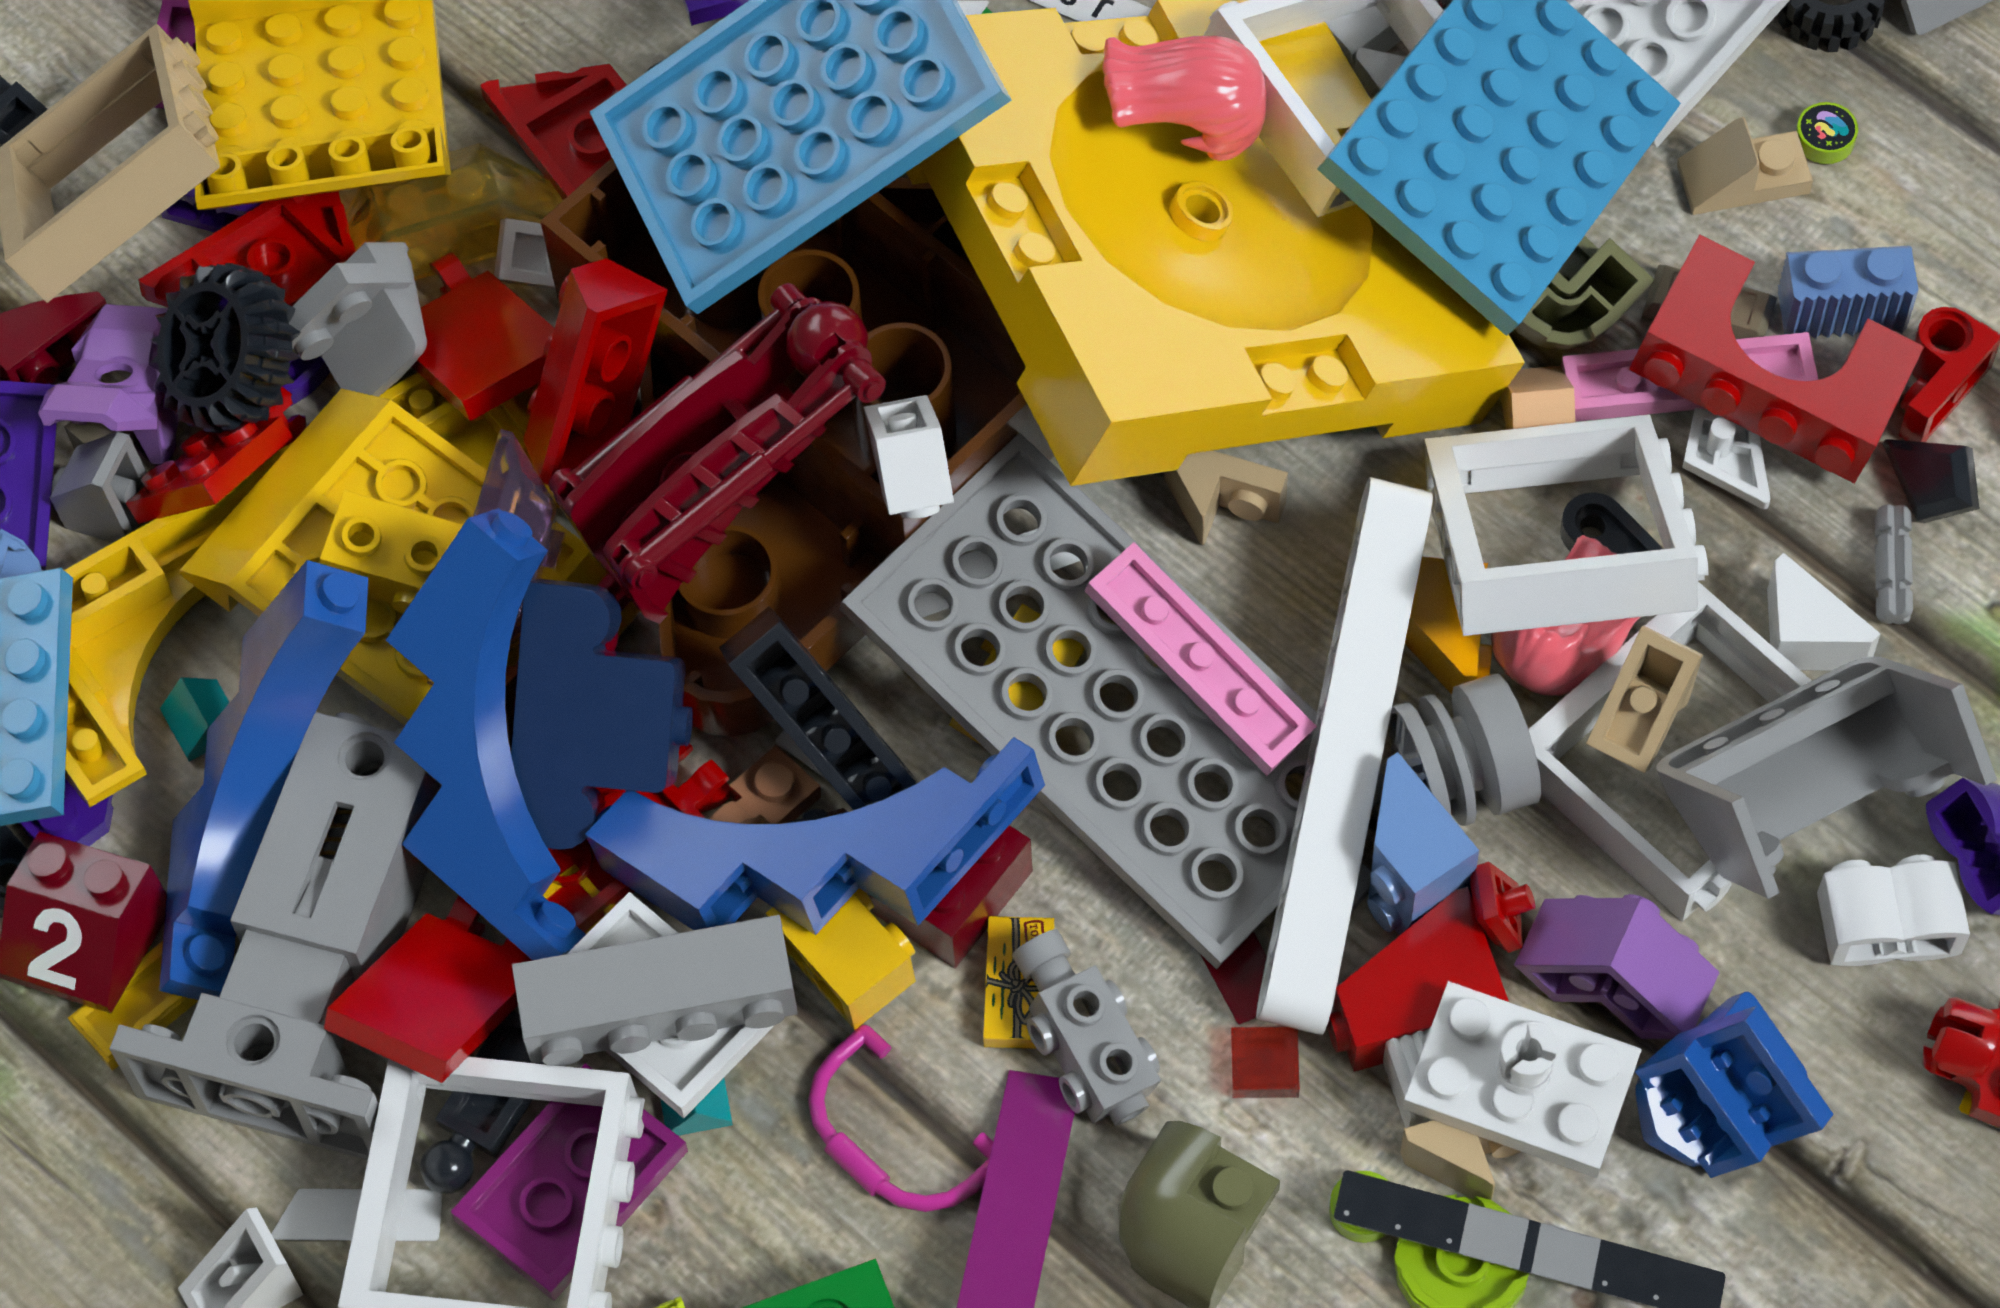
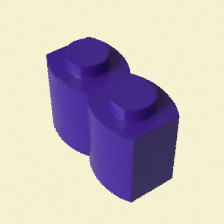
M1961 778L1926 802L1927 819L1934 836L1941 846L1958 858L1960 876L1971 898L1986 912L2000 915V785L1996 783L1983 785L1967 778Z

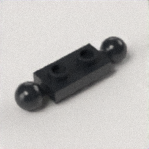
M512 1011L488 1036L475 1057L531 1063L523 1040L520 1014ZM453 1091L435 1118L439 1127L450 1132L452 1135L449 1140L436 1142L424 1152L420 1162V1173L424 1183L433 1191L441 1194H452L462 1190L469 1183L473 1175L474 1162L471 1154L475 1147L496 1158L533 1099Z

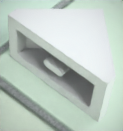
M1785 553L1780 555L1774 562L1767 588L1770 644L1799 670L1832 671L1849 662L1873 657L1881 634Z
M257 1207L246 1209L178 1287L188 1308H281L303 1295Z

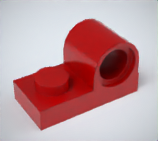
M1953 307L1932 309L1923 316L1919 323L1914 341L1923 345L1924 348L1912 371L1917 381L1908 390L1900 404V408L1906 412L1898 436L1905 441L1926 442L1992 368L2000 344V334L1983 322L1980 323L1966 312ZM1934 345H1944L1952 351H1943Z

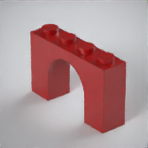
M1699 234L1628 370L1855 484L1877 447L1924 346L1868 318L1840 370L1833 375L1813 381H1798L1775 375L1756 364L1747 356L1736 341L1731 327L1732 307L1755 261Z

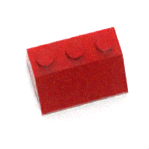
M607 258L572 268L569 275L563 281L559 292L561 307L556 325L543 349L545 364L539 386L532 394L528 403L527 412L530 418L524 436V443L538 480L547 485L551 476L556 471L562 468L573 470L629 424L668 289Z

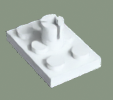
M629 892L567 954L678 934V932ZM743 1024L718 1029L713 1036L697 1041H684L674 1037L653 1041L645 1049L633 1053L621 1054L611 1050L605 1051L680 1116L685 1118L774 1026L755 1029Z
M1448 981L1405 1095L1402 1109L1597 1178L1642 1049Z

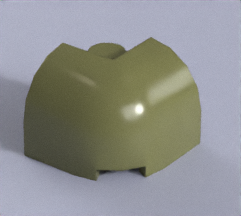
M1584 236L1514 331L1519 336L1542 348L1568 350L1586 346L1607 332L1655 279L1611 238L1600 248H1597Z
M1167 1121L1127 1182L1118 1205L1119 1239L1131 1263V1268L1151 1286L1189 1308H1216L1242 1267L1245 1244L1278 1193L1280 1180L1222 1148L1220 1136L1200 1126L1183 1121Z

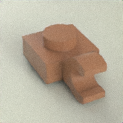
M775 745L729 785L730 797L734 801L724 804L709 819L742 824H782L794 821L821 798V786Z

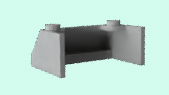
M1867 657L1844 664L1668 754L1656 766L1665 793L1723 878L1767 899L1780 893L1773 876L1776 871L1775 865L1784 856L1780 840L1882 787L1897 792H1905L1909 797H1920L1941 788L1944 784V778L1953 773L1983 785H1988L1997 780L1963 684L1883 657Z

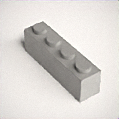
M780 915L512 964L523 1040L531 1063L543 1062L550 1066H564L579 1061L583 1054L611 1050L621 1054L633 1053L645 1049L653 1041L674 1037L684 1041H697L713 1036L718 1029L743 1024L749 1028H767L782 1022L786 1016L798 1014Z

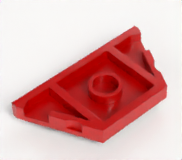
M610 63L581 67L572 73L560 71L535 74L536 83L500 88L499 79L486 81L480 85L485 102L562 200L567 198L612 158L590 114L591 110L627 86Z
M339 191L267 201L138 279L141 295L149 302L169 308L166 293L180 291L179 283L181 276L196 274L199 266L207 267L210 265L216 266L217 264L225 265L226 263H232L261 271L263 275L270 276L272 283L285 289L284 301L288 305L293 306L336 263H345L356 252L353 239L350 237L348 220Z

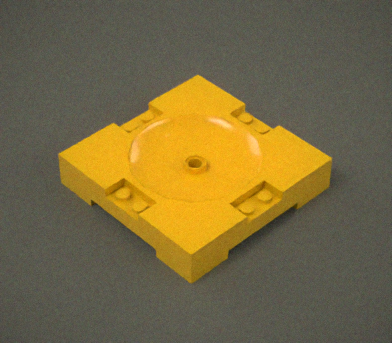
M1157 0L1148 16L1069 23L1063 22L1056 8L965 15L1012 101L906 172L912 184L929 183L1021 356L1026 368L1017 381V385L1070 486L1178 470L1188 454L1372 426H1376L1383 439L1480 424L1525 363L1509 334L1507 336L1504 335L1357 204L1317 217L1259 136L1249 148L1235 158L1216 161L1208 157L1206 152L1181 143L1182 139L1202 135L1200 131L1190 126L1168 122L1136 124L1126 127L1115 125L1107 90L1104 86L1103 63L1106 39L1115 37L1129 46H1143L1184 37L1203 36L1211 23L1209 17L1216 9L1230 1L1241 3L1248 0ZM1326 22L1259 41L1320 126L1336 145L1370 103L1371 99Z

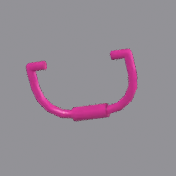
M859 1026L829 1053L813 1075L808 1105L812 1125L826 1144L824 1151L871 1196L878 1194L897 1207L930 1212L958 1205L977 1193L984 1186L993 1140L984 1132L976 1137L973 1145L988 1160L965 1181L949 1191L922 1195L903 1191L890 1183V1176L843 1132L837 1133L829 1122L824 1100L828 1082L838 1068L864 1044L880 1059L884 1058L892 1048L870 1026Z

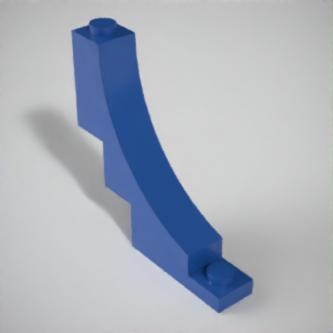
M498 508L466 520L386 639L389 644L434 682L394 743L437 780L442 787L402 845L530 959L538 960L567 954L586 934L576 926L573 915L567 909L557 903L549 902L543 896L561 869L544 844L523 798L509 747L505 713V680L511 636L520 605L530 581L548 550L532 537V529L523 519Z
M306 560L243 636L239 692L207 730L203 785L176 815L172 823L159 991L199 1000L201 993L220 997L234 961L235 937L237 934L230 920L295 756L323 696L350 652L366 632L368 577Z
M1013 737L998 754L990 756L982 764L976 779L972 783L943 767L916 785L882 801L821 819L784 824H742L714 821L679 812L658 804L635 791L626 790L613 805L606 807L599 813L596 823L585 833V836L603 871L693 931L735 923L757 898H760L811 933L817 935L859 888L919 926L1042 790L1045 783L1034 749Z

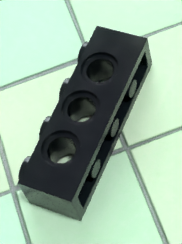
M770 606L719 647L731 669L853 810L882 801L919 783V780Z

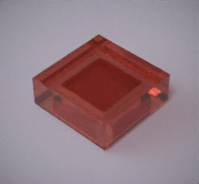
M1231 1027L1232 1098H1299L1298 1029L1290 1027Z

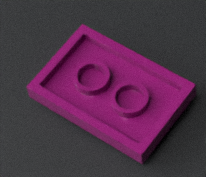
M586 1063L581 1067L584 1069H592ZM551 1101L450 1211L456 1223L553 1301L572 1282L603 1106ZM643 1109L642 1121L644 1123L642 1136L640 1139L631 1138L627 1161L633 1162L635 1167L633 1192L629 1203L620 1202L616 1226H622L688 1152L686 1142L645 1109Z

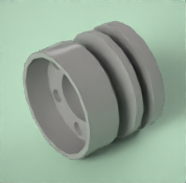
M1499 673L1454 686L1452 691V718L1435 694L1420 697L1418 711L1410 702H1403L1392 706L1389 720L1392 755L1398 752L1459 825L1467 826L1475 823L1477 814L1476 791H1478L1481 799L1493 815H1501L1539 802L1542 793L1541 779L1531 736L1513 692Z

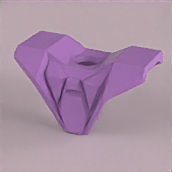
M105 304L71 349L76 368L68 381L56 384L46 391L38 412L43 425L51 426L54 423L66 420L78 425H86L87 422L102 423L112 431L133 430L151 463L162 464L168 461L176 449V432L179 423L178 414L164 408V393L154 389L160 372L149 365L157 356V346L149 339L157 337L161 327L155 315L166 313L168 308ZM122 370L132 374L126 380L118 383L101 382L102 375L110 371Z

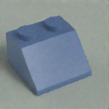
M1397 752L1389 757L1386 763L1367 904L1373 917L1385 931L1391 932L1395 930L1400 936L1454 891L1468 887L1472 897L1470 880L1477 868L1479 849Z

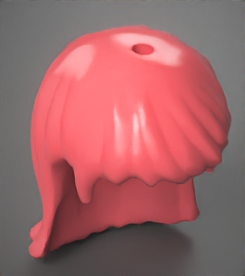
M1191 36L1143 46H1129L1115 37L1106 39L1103 63L1104 86L1107 90L1115 125L1126 127L1136 124L1168 122L1190 126L1200 131L1202 135L1182 139L1181 143L1206 152L1208 157L1216 161L1235 158L1249 148L1258 138L1266 117V85L1259 61L1243 44L1221 36Z
M1582 535L1577 538L1575 545L1565 560L1615 555L1617 553L1611 552L1608 547L1602 545L1597 539ZM1641 617L1491 633L1492 650L1496 661L1503 671L1519 685L1537 694L1561 696L1570 693L1607 659L1614 656L1624 644L1633 625Z

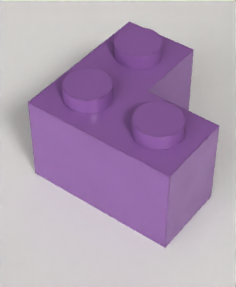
M1634 894L1624 895L1623 898H1594L1587 895H1577L1575 898L1544 899L1514 964L1553 1002H1602L1641 1039H1672L1679 1033L1695 1028L1719 975V971L1699 953V946L1692 939L1678 933L1660 916V909L1653 902Z

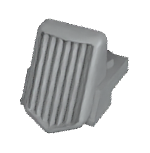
M365 242L345 263H336L292 306L296 310L289 325H292L301 332L292 341V351L300 356L302 360H311L322 356L340 389L343 388L379 397L395 384L426 350L427 338L412 264L407 255L409 248L405 242Z

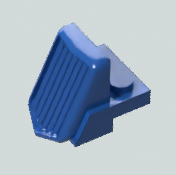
M1743 992L1727 999L1695 1028L1677 1034L1635 1070L1639 1077L1635 1086V1096L1643 1141L1692 1167L1702 1166L1710 1178L1761 1162L1772 1146L1820 1131L1833 1116V1112L1809 1080L1807 1071L1756 997L1750 992Z

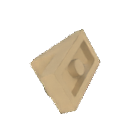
M1744 117L1735 119L1678 158L1677 168L1692 215L1810 194L1813 183L1797 131L1752 139Z
M1217 451L1188 454L1178 470L1164 472V479L1201 545H1204L1219 506L1229 509L1236 516L1246 520L1257 521L1265 519L1279 524L1286 505L1288 472Z
M1642 626L1586 744L1643 773L1649 771L1677 712L1686 707L1690 699L1703 654L1646 626Z
M1434 1120L1404 1128L1400 1151L1405 1165L1474 1199V1196L1490 1200L1493 1198L1495 1182L1485 1154L1492 1153L1494 1158H1505L1521 1152Z

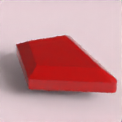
M1489 861L1477 865L1470 880L1477 922L1491 941L1503 950L1510 953L1522 949L1521 913L1536 908L1530 887L1527 884L1519 886L1515 880Z

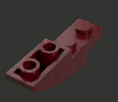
M98 291L55 297L48 303L45 300H41L0 313V381L52 384L62 371L75 362L71 349L101 308L107 304L105 298Z

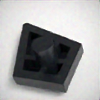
M1893 439L1884 440L1883 447L1917 521L1928 523L1980 509L1973 448L1951 444Z

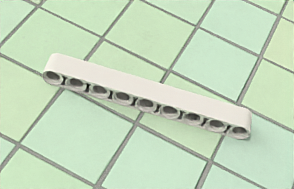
M1372 477L1368 479L1363 491L1315 720L1317 727L1312 734L1256 1011L1257 1020L1318 1035H1323L1329 1021L1432 508L1433 493Z

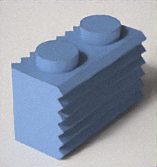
M1893 246L1786 252L1780 285H1778L1784 334L1809 332L1816 339L1820 334L1829 338L1833 333L1841 337L1846 332L1853 337L1862 330L1868 318L1902 334L1908 327L1919 290L1912 247Z

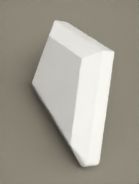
M1695 408L1682 468L1761 509H1767L1771 498L1760 436L1708 410Z

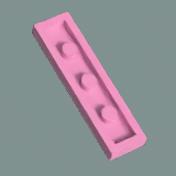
M1809 332L1736 339L1747 356L1765 370L1792 380H1818ZM1638 349L1562 356L1561 368L1574 387L1576 422L1705 408L1629 371L1628 369Z
M1135 542L1088 583L1085 592L1266 776L1316 729L1317 726Z

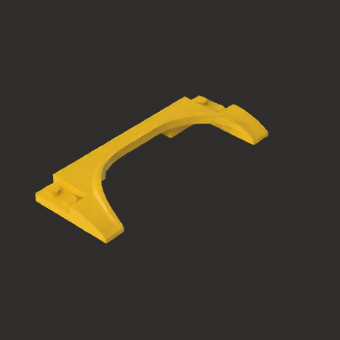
M418 372L387 389L379 396L395 402L521 496L560 508L549 486L538 480L524 443V436L530 418L527 412L528 403L532 394L538 388L539 383L472 421H469ZM292 443L274 453L217 504L160 519L156 518L64 570L73 577L65 778L89 807L147 775L144 766L136 756L134 744V716L141 683L150 660L162 640L175 623L206 595L180 576L179 570Z

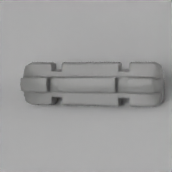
M1883 505L1879 507L1875 517V537L1878 539V544L1875 545L1876 590L1878 591L1876 617L1884 624H1905L1909 622L1913 612V592L1910 590V585L1913 584L1912 539L1909 537V531H1912L1911 511L1904 505Z

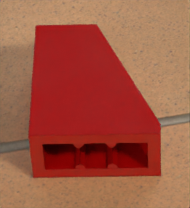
M1468 887L1458 889L1447 896L1336 987L1334 1011L1330 1014L1327 1028L1335 1051L1337 1053L1347 1052L1353 1072L1383 1064L1385 1044L1388 1040L1392 1038L1399 1039L1405 1034L1412 1035L1417 1031H1426L1431 1028L1448 981L1509 1002L1483 928L1476 920L1474 904Z

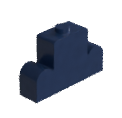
M534 579L530 581L523 598L511 756L527 809L544 844L550 849H568L587 840L585 833L596 823L599 813L606 808L603 796L599 789L595 787L659 793L676 782L679 747L689 745L693 713L691 707L683 706L686 673L684 660L672 656L618 652L606 649L605 644L610 642L617 634L622 620L620 605L610 591L605 587L590 583Z

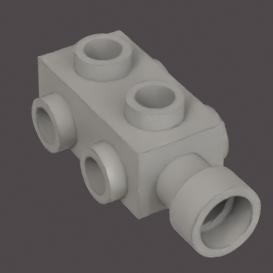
M1058 929L1047 931L1029 940L1012 953V957L1024 979L1032 978L1039 990L1038 995L1028 1008L1033 1016L1027 1019L1028 1033L1033 1044L1041 1054L1054 1053L1065 1075L1059 1078L1062 1095L1075 1113L1086 1110L1093 1124L1110 1116L1115 1126L1121 1125L1140 1115L1150 1107L1145 1097L1149 1096L1161 1082L1157 1074L1160 1070L1157 1056L1145 1038H1137L1125 1017L1127 1014L1126 1003L1116 984L1111 980L1105 981L1096 965L1075 974L1067 960L1071 952ZM1081 999L1090 1016H1082L1077 1013L1073 1001ZM1113 1056L1123 1075L1112 1073L1107 1067L1106 1058Z

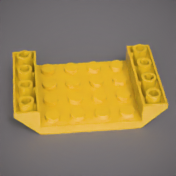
M188 0L195 25L196 54L201 61L197 66V70L207 86L203 91V95L213 111V114L209 116V121L219 137V140L215 142L220 168L194 187L197 210H211L451 175L433 0Z
M343 388L338 391L179 570L180 576L227 611L231 612L239 602L260 617L306 560L320 563V556L344 490H348L463 525L470 517L500 508L502 511L513 513L523 519L532 529V537L548 550L531 580L547 579L598 585L607 574L581 539L390 399ZM367 596L366 632L350 652L336 675L405 726L434 682L386 641L403 614L396 611L392 607V603ZM523 600L510 640L507 665L511 667L519 660ZM631 601L621 612L622 620L618 631V638L640 612Z

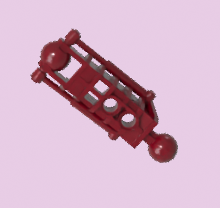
M787 283L781 285L773 292L770 299L771 307L774 310L696 375L684 377L573 470L562 468L551 476L548 485L554 494L555 501L592 556L607 572L598 586L605 587L615 596L620 605L621 612L631 601L645 618L660 624L669 614L665 608L682 582L687 584L691 582L697 574L693 568L712 544L719 546L727 537L724 530L735 519L744 506L752 509L760 500L756 494L779 471L786 473L794 465L791 460L807 448L816 437H820L827 429L824 426L826 421L851 400L857 397L860 401L869 403L879 398L886 386L885 378L871 365L872 355L867 349L868 332L862 319L853 309L832 301L822 302L814 297L807 298L794 284ZM759 344V346L753 351V353L749 355L748 352ZM796 368L807 379L793 393L784 381ZM618 632L610 642L605 644L607 650H615L618 643Z

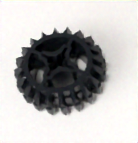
M226 263L225 265L217 264L216 266L210 265L207 267L199 266L196 274L181 276L179 283L180 291L166 293L169 307L167 312L155 315L161 327L159 335L149 339L157 346V356L149 365L160 372L154 389L164 393V408L178 414V421L186 422L187 425L203 428L206 432L220 434L223 430H235L244 421L251 423L268 421L269 407L283 404L281 387L294 383V380L288 373L291 361L301 358L292 351V341L301 332L292 325H289L296 308L284 301L285 289L276 286L275 283L271 282V277L263 275L261 271L232 263Z

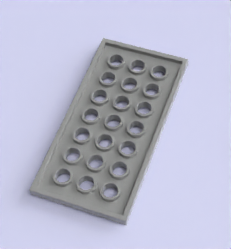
M1019 432L953 495L954 503L944 504L939 512L933 514L842 601L839 610L991 755L998 754L1013 737L1033 748L1045 786L1035 797L1213 967L1218 969L1277 908L1299 803L1288 794L1285 787V779L1293 773H1305L1312 734L1266 776L1204 712L1195 707L1192 700L1162 669L1152 666L1146 660L1144 651L1117 624L1108 623L1100 617L1096 603L1085 592L1088 583L1135 542L1314 724L1317 712L1077 486H1070L1065 475ZM1015 508L1027 510L1035 517L1038 530L1028 536L1015 535L1005 526L1003 515ZM967 551H981L992 560L994 572L985 578L970 577L960 567L959 557ZM1060 552L1072 553L1082 562L1084 574L1075 580L1062 579L1052 571L1050 558ZM924 593H936L947 601L950 614L940 621L926 620L918 614L914 600ZM1017 594L1030 596L1039 605L1040 617L1030 623L1016 621L1009 615L1006 609V600ZM971 637L984 638L994 646L996 660L986 666L974 665L964 657L961 644ZM1065 638L1078 641L1086 650L1087 662L1079 667L1062 665L1053 654V644ZM1016 682H1030L1041 691L1043 705L1032 711L1019 709L1011 702L1008 688ZM1108 683H1119L1126 686L1133 695L1134 706L1125 712H1115L1108 709L1101 701L1100 688ZM1065 726H1075L1082 729L1089 738L1090 750L1079 756L1063 752L1057 745L1056 731ZM1157 727H1165L1172 730L1180 740V752L1171 757H1163L1154 753L1148 745L1147 732ZM1111 771L1128 773L1136 782L1137 795L1127 801H1119L1112 798L1104 789L1103 776ZM1380 771L1372 809L1381 801L1385 776ZM1202 772H1213L1220 775L1228 787L1227 798L1219 802L1203 799L1195 789V776ZM1162 815L1177 819L1184 829V841L1176 846H1166L1159 843L1151 833V820ZM1253 816L1266 819L1274 828V843L1267 847H1257L1249 843L1242 832L1243 820ZM1210 860L1224 864L1232 876L1231 887L1221 892L1206 888L1198 876L1199 865Z

